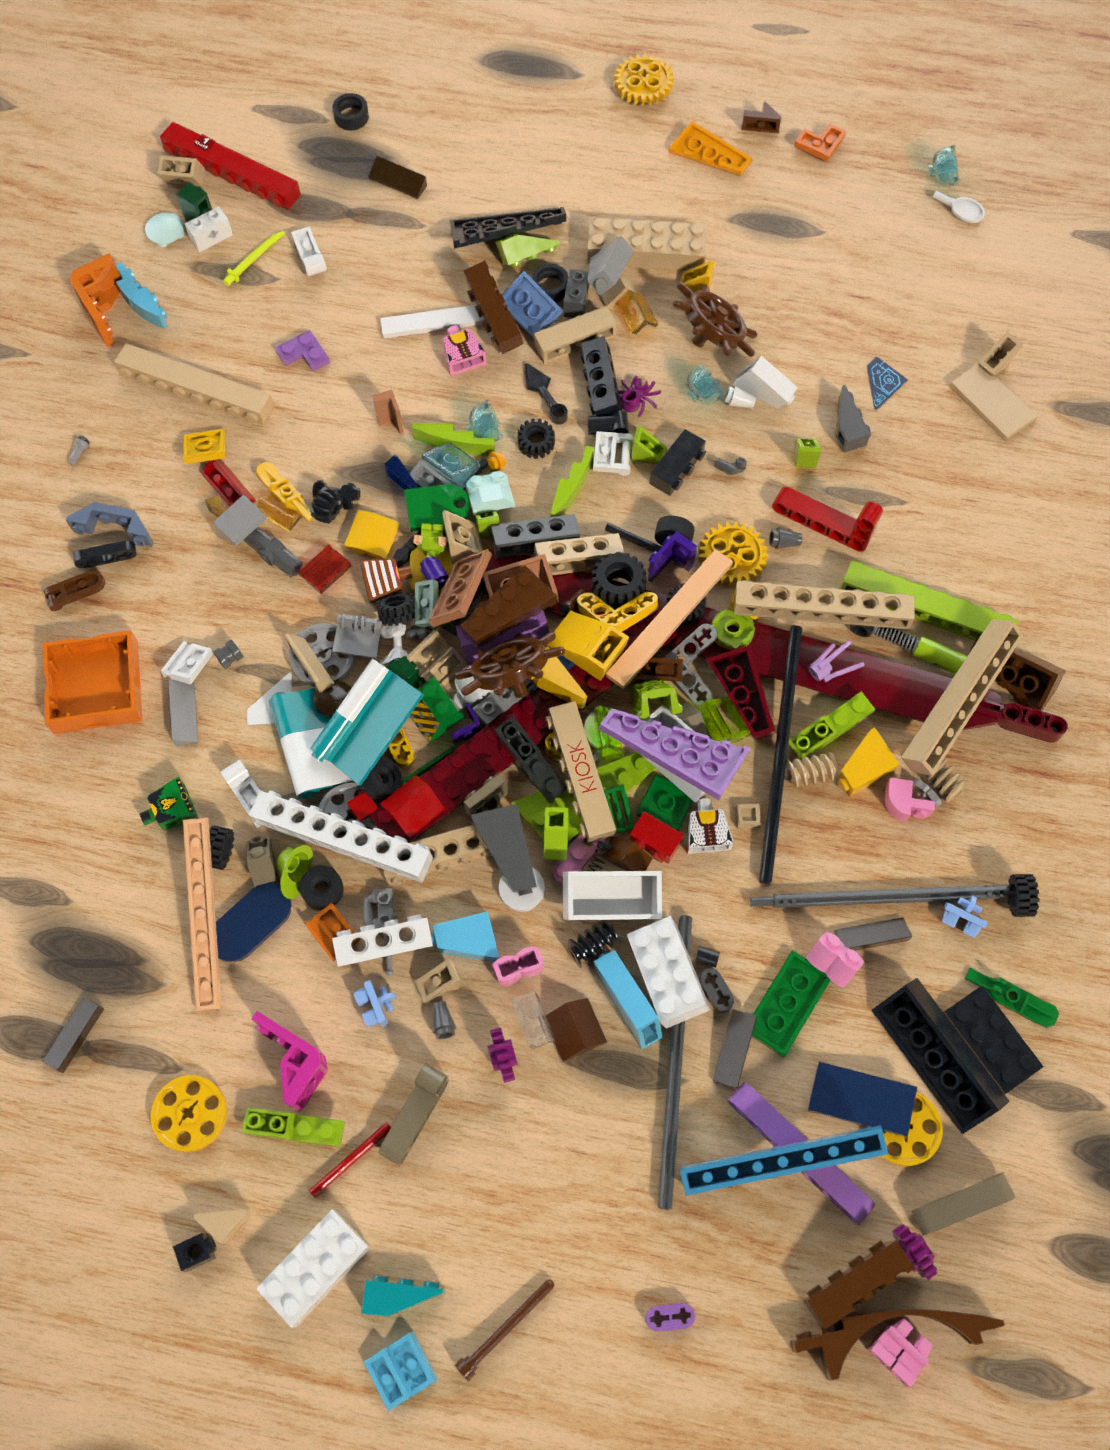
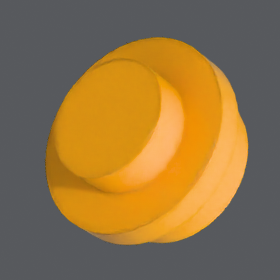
M493 451L489 453L488 465L494 471H502L503 467L506 466V459L501 452Z

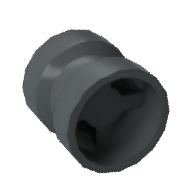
M233 640L226 642L223 648H217L213 651L224 669L230 667L233 661H239L244 657Z

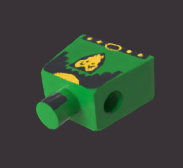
M176 777L148 795L147 799L151 808L139 813L145 826L157 821L163 830L183 826V820L199 818L187 788L180 777Z

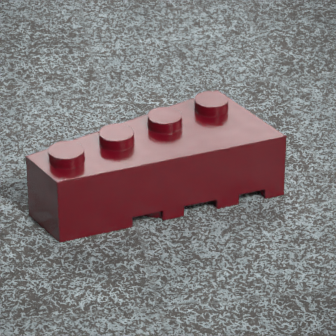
M748 645L706 658L753 738L758 740L777 734L751 647Z

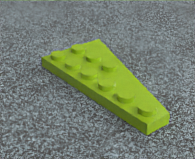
M638 752L597 768L603 789L624 784L626 795L657 770ZM568 790L564 791L551 803L547 802L540 791L511 802V805L517 804L519 815L543 841L545 807L569 808L568 844L580 835L579 824L582 822L580 816L574 813L572 802L575 801L573 793L569 794ZM618 790L616 791V795L619 802L621 800V797ZM608 793L609 801L612 808L614 806L611 794Z

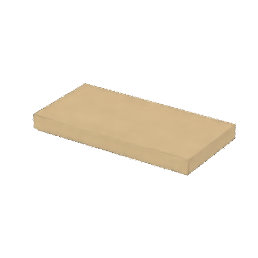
M979 364L963 373L950 384V387L1004 441H1007L1037 418V415L996 375L993 376Z

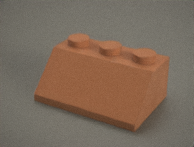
M545 554L484 572L483 578L490 598L526 565L556 594L557 603H559L558 592Z

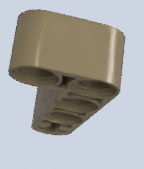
M428 1064L423 1065L415 1079L416 1086L385 1137L378 1154L401 1166L449 1082L447 1075Z
M1004 1172L982 1182L912 1210V1214L922 1236L1011 1201L1016 1196Z

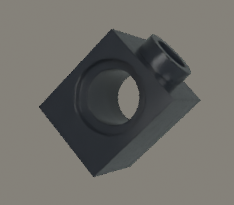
M200 1233L173 1246L181 1272H188L216 1259L214 1254L217 1251L215 1241L212 1236L208 1237V1234ZM196 1244H200L202 1254L199 1258L195 1259L192 1256V1249Z

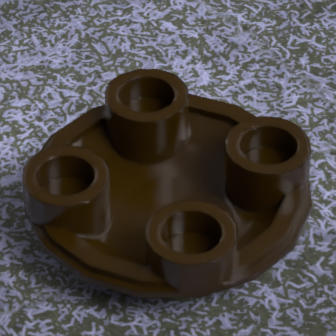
M333 680L334 686L322 693L316 688L313 697L316 712L330 718L333 716L352 689L350 685L343 681Z

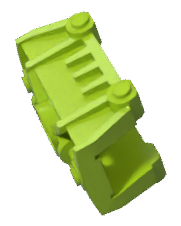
M645 680V682L631 686L633 700L631 713L637 715L641 720L650 719L648 698L661 697L662 704L669 709L672 715L682 713L683 708L678 703L675 687L667 684L666 681Z

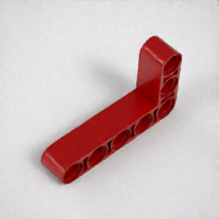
M782 487L772 504L773 510L778 514L859 552L866 550L883 514V508L879 504L869 501L865 503L858 518L855 519L789 487Z

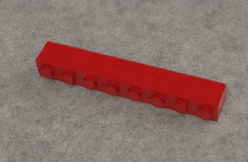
M172 122L160 135L163 149L168 154L197 159L205 170L215 177H220L230 184H235L246 192H251L263 200L266 199L274 203L277 207L289 210L301 195L297 180L180 124Z

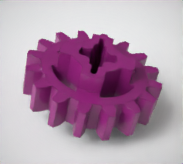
M501 1027L490 1030L493 1044L487 1047L494 1072L501 1070L504 1083L513 1081L515 1076L512 1066L518 1065L512 1041L511 1039H504Z
M901 1224L892 1231L893 1237L915 1267L913 1272L918 1271L919 1275L926 1281L938 1273L932 1260L935 1256L920 1234L917 1235L916 1232L911 1233L910 1229L904 1224Z

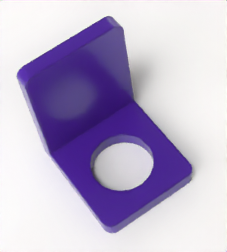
M469 702L466 703V710L473 723L451 733L454 744L461 740L467 741L481 731L480 722Z

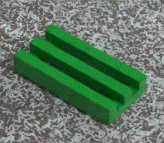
M624 784L603 789L616 828L608 793L612 797L619 828H616L615 834L632 830L634 823ZM618 790L628 824L625 827L616 795Z

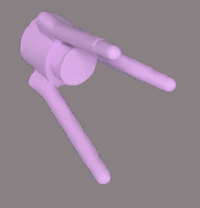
M849 640L825 659L835 647V644H831L816 661L810 664L808 669L816 681L819 682L823 679L826 683L834 677L863 667L865 663L855 664L830 674L832 666L829 662L852 643Z

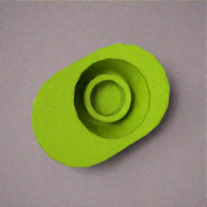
M302 844L296 848L287 847L277 859L276 869L279 878H281V891L287 899H294L300 894L301 878L311 867L313 852L308 845Z

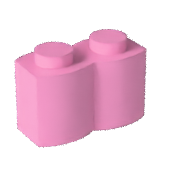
M825 932L806 956L807 960L815 968L825 972L832 982L842 988L847 985L864 964L863 959L856 951L845 947L836 935Z
M527 947L519 951L515 956L509 955L498 959L493 963V969L499 985L505 987L517 983L522 977L530 978L538 975L544 970V962L538 947Z

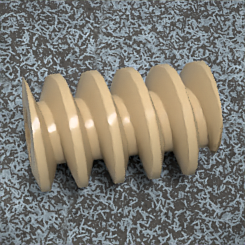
M829 752L828 755L820 754L819 758L813 755L810 760L807 757H803L801 761L794 759L793 763L787 760L786 770L790 781L798 788L799 781H802L804 786H807L808 779H811L812 783L816 784L817 777L824 783L826 775H828L831 781H834L837 763L834 754Z
M944 759L934 775H929L927 780L929 782L935 781L934 789L941 788L940 796L948 794L945 801L949 803L965 790L963 786L966 780L958 782L957 779L960 773L952 775L951 772L954 766L946 768L945 765L948 759Z

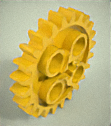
M637 54L635 59L629 56V61L624 59L623 64H618V69H615L614 88L617 89V94H621L622 99L627 97L628 103L633 100L634 105L641 102V105L644 106L645 102H647L651 106L652 101L658 104L659 99L664 101L665 96H669L670 91L673 89V71H670L671 66H666V61L660 62V57L655 60L654 55L647 58L646 54L643 57Z
M726 521L725 527L719 523L717 530L711 527L710 534L705 533L704 539H701V547L698 550V554H700L699 562L703 564L717 547L723 549L719 551L733 561L732 568H729L720 578V585L728 581V586L731 587L732 582L737 584V581L749 580V578L755 581L757 575L762 574V568H765L768 554L766 553L768 547L763 546L765 539H759L760 532L753 534L754 527L747 530L745 529L746 523L738 527L737 521H735L734 526H730V523ZM734 540H739L742 543H736ZM744 557H748V558H750L751 560H750V561H747V560H745V559H743V558H744Z

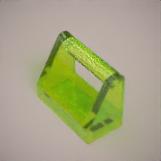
M729 696L706 701L698 709L702 714L710 739L720 742L726 740L733 744L751 735ZM726 706L740 732L731 733L718 708Z
M596 706L594 708V723L601 761L623 758L622 743L599 730L600 724L610 710L604 706Z

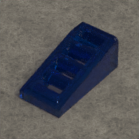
M396 454L385 463L386 475L403 490L418 488Z

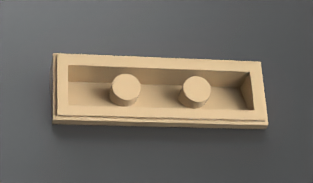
M289 633L285 634L289 647L318 691L322 693L334 686L333 680L307 641L300 636Z

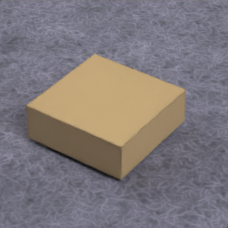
M759 803L736 804L737 828L761 827Z

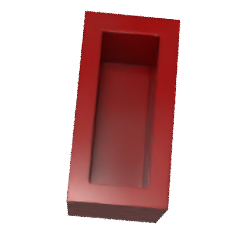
M643 812L631 831L629 840L634 841L643 850L651 853V857L661 863L664 861L669 864L682 843L684 834Z

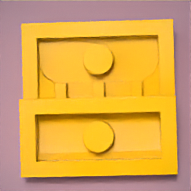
M358 510L343 547L362 556L366 553L377 559H386L400 523L372 512Z

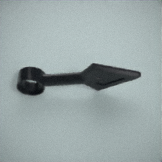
M526 363L527 390L538 392L542 395L550 408L549 417L552 423L558 425L565 423L568 418V410L565 405L556 403L549 393L548 386L551 378L529 363ZM562 411L564 415L562 417H555L553 413Z

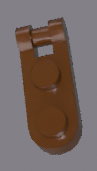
M91 570L45 588L43 592L45 598L49 599V609L51 611H58L64 605L98 593L104 588L105 579L100 572Z

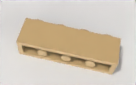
M607 306L596 308L589 313L578 315L573 319L560 322L555 326L541 329L534 333V346L545 364L582 350L581 343L602 336L606 340L615 337L617 323Z

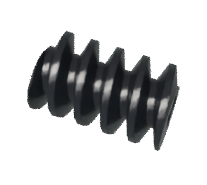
M606 920L600 921L601 927L594 924L592 926L593 932L586 929L584 931L585 937L577 934V942L573 939L568 940V949L579 968H582V959L590 963V954L598 958V949L606 953V944L612 949L614 948L613 940L621 944L615 929Z

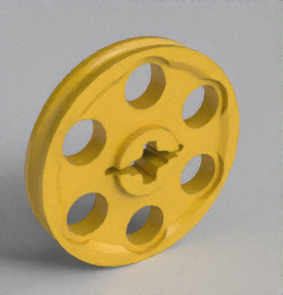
M196 1075L181 1076L167 1083L156 1095L151 1108V1125L157 1138L165 1146L181 1152H194L210 1145L222 1132L227 1118V1104L222 1091L210 1080ZM194 1081L198 1082L200 1085L199 1092L195 1095H189L187 1092L188 1085ZM174 1092L177 1100L173 1105L167 1106L164 1103V1097L167 1093ZM210 1096H216L219 1099L217 1108L209 1110L206 1107V1101ZM186 1108H194L192 1111L194 1117L192 1119L189 1117L184 1119L186 1116L184 1110ZM164 1117H170L172 1120V1126L167 1131H162L159 1127V1123ZM207 1121H212L215 1126L213 1133L210 1135H204L201 1130L202 1125ZM187 1131L191 1135V1141L188 1145L181 1146L178 1142V1137L181 1133Z
M916 1092L915 1099L920 1101L921 1110L919 1112H912L908 1136L903 1137L888 1132L884 1133L886 1146L894 1142L900 1147V1154L897 1157H893L889 1153L881 1156L892 1164L914 1166L923 1163L935 1154L942 1141L943 1125L940 1114L934 1104L919 1092ZM925 1120H930L935 1124L936 1130L933 1134H927L923 1130L922 1126ZM915 1142H920L925 1147V1154L922 1157L916 1156L912 1151V1146Z

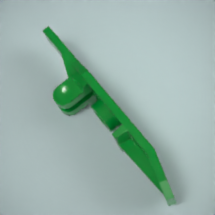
M969 968L965 976L966 980L977 986L983 985L995 1002L1045 1028L1054 1026L1059 1017V1012L1055 1005L1039 999L1030 992H1026L1001 977L991 978L972 968ZM1009 992L1015 995V1000L1009 998Z

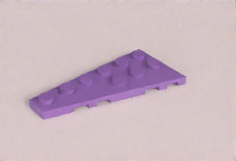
M615 709L609 711L599 727V730L718 801L751 747L744 745L742 748L731 745V742L726 740L722 742L710 739L708 735L673 726V728L662 726L661 722L644 721L636 715Z

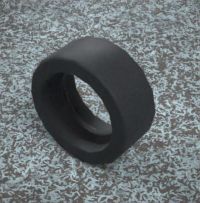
M343 94L332 105L335 123L344 130H358L368 122L367 102L359 94ZM352 107L361 110L354 116L340 114L343 110Z
M557 264L541 265L532 274V279L538 285L541 280L549 277L560 280L562 285L556 289L541 288L554 302L561 301L565 297L569 277L567 271Z

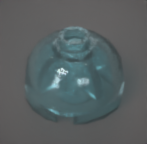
M955 144L939 149L933 156L932 164H929L930 176H934L935 181L939 185H959Z
M702 363L695 366L687 377V386L690 390L687 394L694 402L698 400L702 404L709 405L720 400L726 392L719 381L713 378L712 373Z
M485 400L477 404L470 412V424H467L468 430L474 431V435L477 438H494L495 442L503 439L504 434L502 430L499 431L498 429L500 422L491 403L489 404V401Z

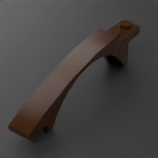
M884 1310L843 1317L838 1321L840 1329H837L836 1325H831L827 1329L820 1328L822 1333L813 1336L811 1331L795 1334L796 1340H792L790 1343L792 1351L795 1353L818 1348L826 1379L836 1380L839 1379L846 1356L856 1341L873 1326L894 1317L914 1315L935 1320L951 1328L970 1345L983 1344L980 1332L1003 1327L1005 1324L1003 1320L986 1316L940 1310Z

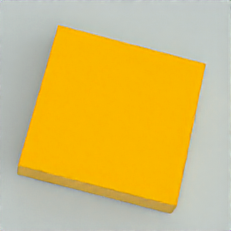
M225 429L184 434V464L226 458Z

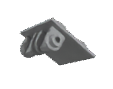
M345 613L338 614L332 652L376 659L382 621H379L378 618L370 619L365 618V616L358 617V615L351 616L345 615Z

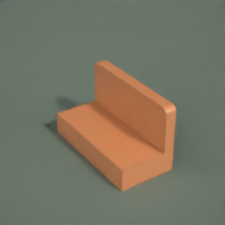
M388 390L372 395L379 425L395 421L399 433L404 432L400 409L393 391Z

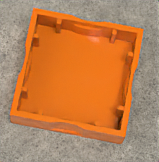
M131 630L101 634L87 639H67L42 643L43 672L46 679L44 693L45 725L53 734L143 721L138 640Z

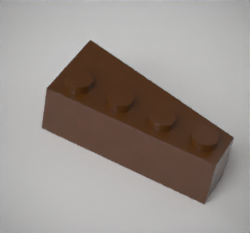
M484 260L463 270L469 286L467 291L471 302L475 301L477 305L475 310L479 318H484L485 321L482 323L486 332H491L493 337L490 338L495 349L499 347L501 353L504 354L523 345L519 328L510 310L507 311L506 302L499 292L493 275L490 276L486 261Z
M524 565L460 625L462 633L477 648H480L503 635L505 631L519 626L526 619L534 617L549 606L552 607L557 604V596Z
M881 1240L868 1248L871 1253L862 1258L861 1255H858L848 1262L850 1268L842 1273L840 1269L827 1278L829 1283L822 1288L818 1284L806 1292L809 1297L803 1301L821 1328H829L854 1311L856 1304L859 1303L861 1305L877 1294V1289L882 1290L897 1281L896 1276L899 1273L907 1272L908 1274L915 1269L896 1240L885 1242L884 1244Z

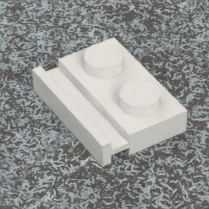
M183 641L161 670L163 677L170 676L173 680L191 685L213 656L212 649L193 643L189 645Z

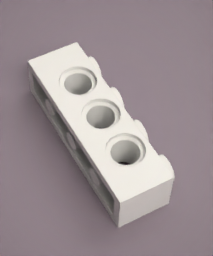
M421 914L407 917L408 922L398 924V919L384 922V927L375 929L374 924L360 927L361 932L351 934V929L336 932L337 937L332 938L338 967L433 946L428 919H422ZM404 927L412 931V938L407 942L399 938V931ZM381 932L386 933L389 937V942L384 947L378 946L375 942L376 935ZM355 938H362L365 941L366 946L363 951L356 952L352 949L351 943Z

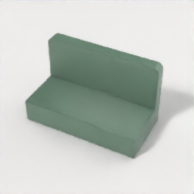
M436 580L415 583V625L427 630L433 629L428 621L438 601V581Z

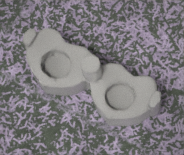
M918 778L913 780V786L923 791L919 798L923 800L928 795L932 801H935L936 809L942 803L939 796Z

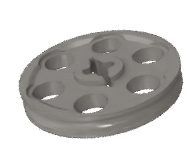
M321 623L309 626L299 632L296 636H300L305 640L310 634L317 636L315 642L308 644L327 672L332 667L339 669V673L336 676H330L332 680L342 681L348 676L354 666L356 656L349 655L347 658H340L338 653L332 652L334 642L327 640L329 634L336 633L337 626ZM289 648V662L294 674L302 682L316 687L312 680L305 676V669L299 661L294 659L295 654ZM320 652L324 653V654L326 655V657H325V658H322L321 656L319 657V653H320Z
M357 783L338 785L323 797L319 808L328 815H331V813L338 814L346 821L348 813H352L347 802L354 798L356 792L364 791L362 785L360 786ZM339 794L345 798L341 805H334L332 803V798L335 795ZM373 799L377 807L380 808V803H382L383 801H377ZM370 818L360 822L365 825V828H370L371 830L377 828ZM324 823L319 824V828L322 830L325 827ZM368 839L359 840L358 845L366 844Z

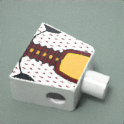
M711 799L698 800V811L690 812L687 854L731 850L733 839L723 809L712 810Z

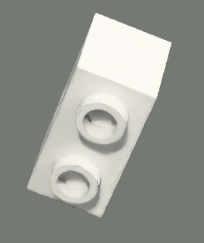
M219 206L185 223L189 238L199 252L233 235L229 220Z

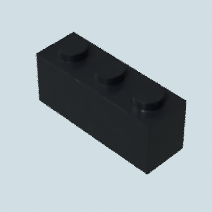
M684 429L651 471L649 484L671 496L674 490L678 491L683 484L684 477L686 475L690 476L693 472L694 464L697 461H701L705 456L706 441Z

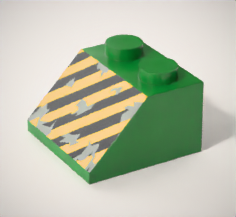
M432 677L417 689L424 696L410 716L428 743H432L465 718L451 695L437 678Z

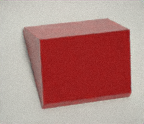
M416 775L380 803L381 807L409 839L445 810L430 786Z

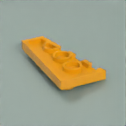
M693 121L689 123L669 147V153L741 176L752 163V157Z

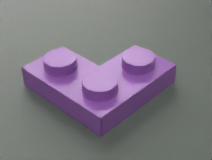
M311 330L275 347L276 353L285 366L304 358L313 372L330 363L329 357Z

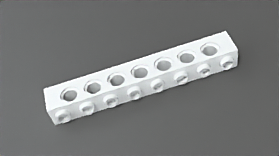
M273 791L268 793L259 792L249 813V817L254 823L423 883L433 859L427 846L420 843L412 845L407 843L405 838L397 835L394 838L387 836L386 832L378 828H373V830L367 829L364 824L352 820V822L345 821L342 816L331 813V815L325 814L322 809L316 806L305 807L300 801L293 798L289 800L283 799L280 794ZM283 808V812L280 815H274L278 809ZM299 816H304L300 823H295ZM325 823V827L322 830H316L319 824ZM340 831H347L344 837L337 838V834ZM363 838L368 839L366 844L358 845L359 840ZM389 846L387 852L379 853L381 847ZM403 854H411L408 860L400 861Z

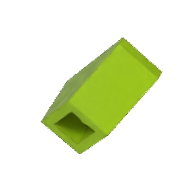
M545 807L544 860L567 861L569 808Z

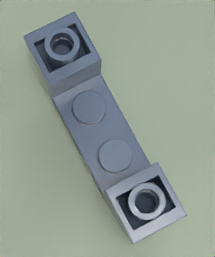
M94 502L66 518L72 531L77 534H93L97 521L105 524L115 523L128 528L127 534L135 545L153 546L154 544L135 510Z

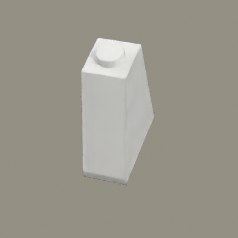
M762 355L744 368L732 384L777 409L783 405L788 406L794 400L795 396L793 394L798 388Z

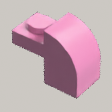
M889 778L885 785L884 802L891 816L901 822H906L911 815L919 819L930 817L935 809V801L912 798L913 781Z

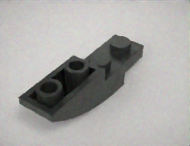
M513 716L494 730L515 763L530 783L536 786L548 803H551L567 790L566 785L543 758L539 748Z

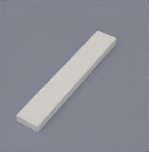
M477 305L380 318L384 339L448 330L451 326L463 328L483 325L482 322L485 320L483 317L479 318L475 310Z

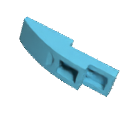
M123 262L116 264L122 278L116 284L128 305L148 322L161 328H166L167 324L164 319L167 318V315L162 306L158 308L157 304L159 302L154 292L150 293L146 286L141 288L139 282L134 283L135 276L130 268L126 269Z

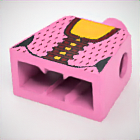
M458 326L448 328L447 332L449 335L445 336L443 340L451 376L487 364L486 351L471 330L460 331Z

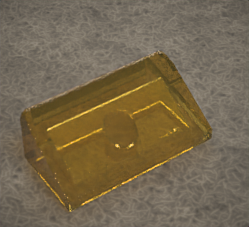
M272 492L258 500L257 507L267 516V519L288 532L302 518L297 511L287 508Z

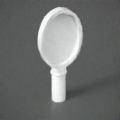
M936 191L933 195L934 199L951 207L954 215L965 222L977 223L984 217L985 211L983 206L972 198L959 197L954 199L939 191Z

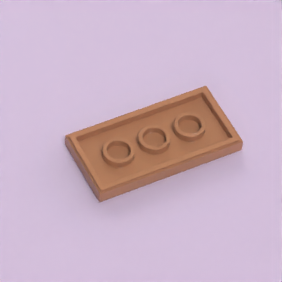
M488 549L455 562L429 618L428 623L432 627L466 615L492 554Z

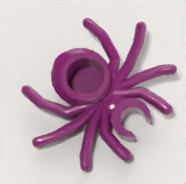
M635 376L629 387L624 379L621 380L622 385L627 389L619 390V394H622L620 401L623 399L621 405L624 411L629 413L635 412L642 403L641 410L638 413V417H641L645 408V400L655 409L657 408V405L646 397L661 393V390L650 392L655 385V381H652L649 386L646 380L645 384L641 386V379Z

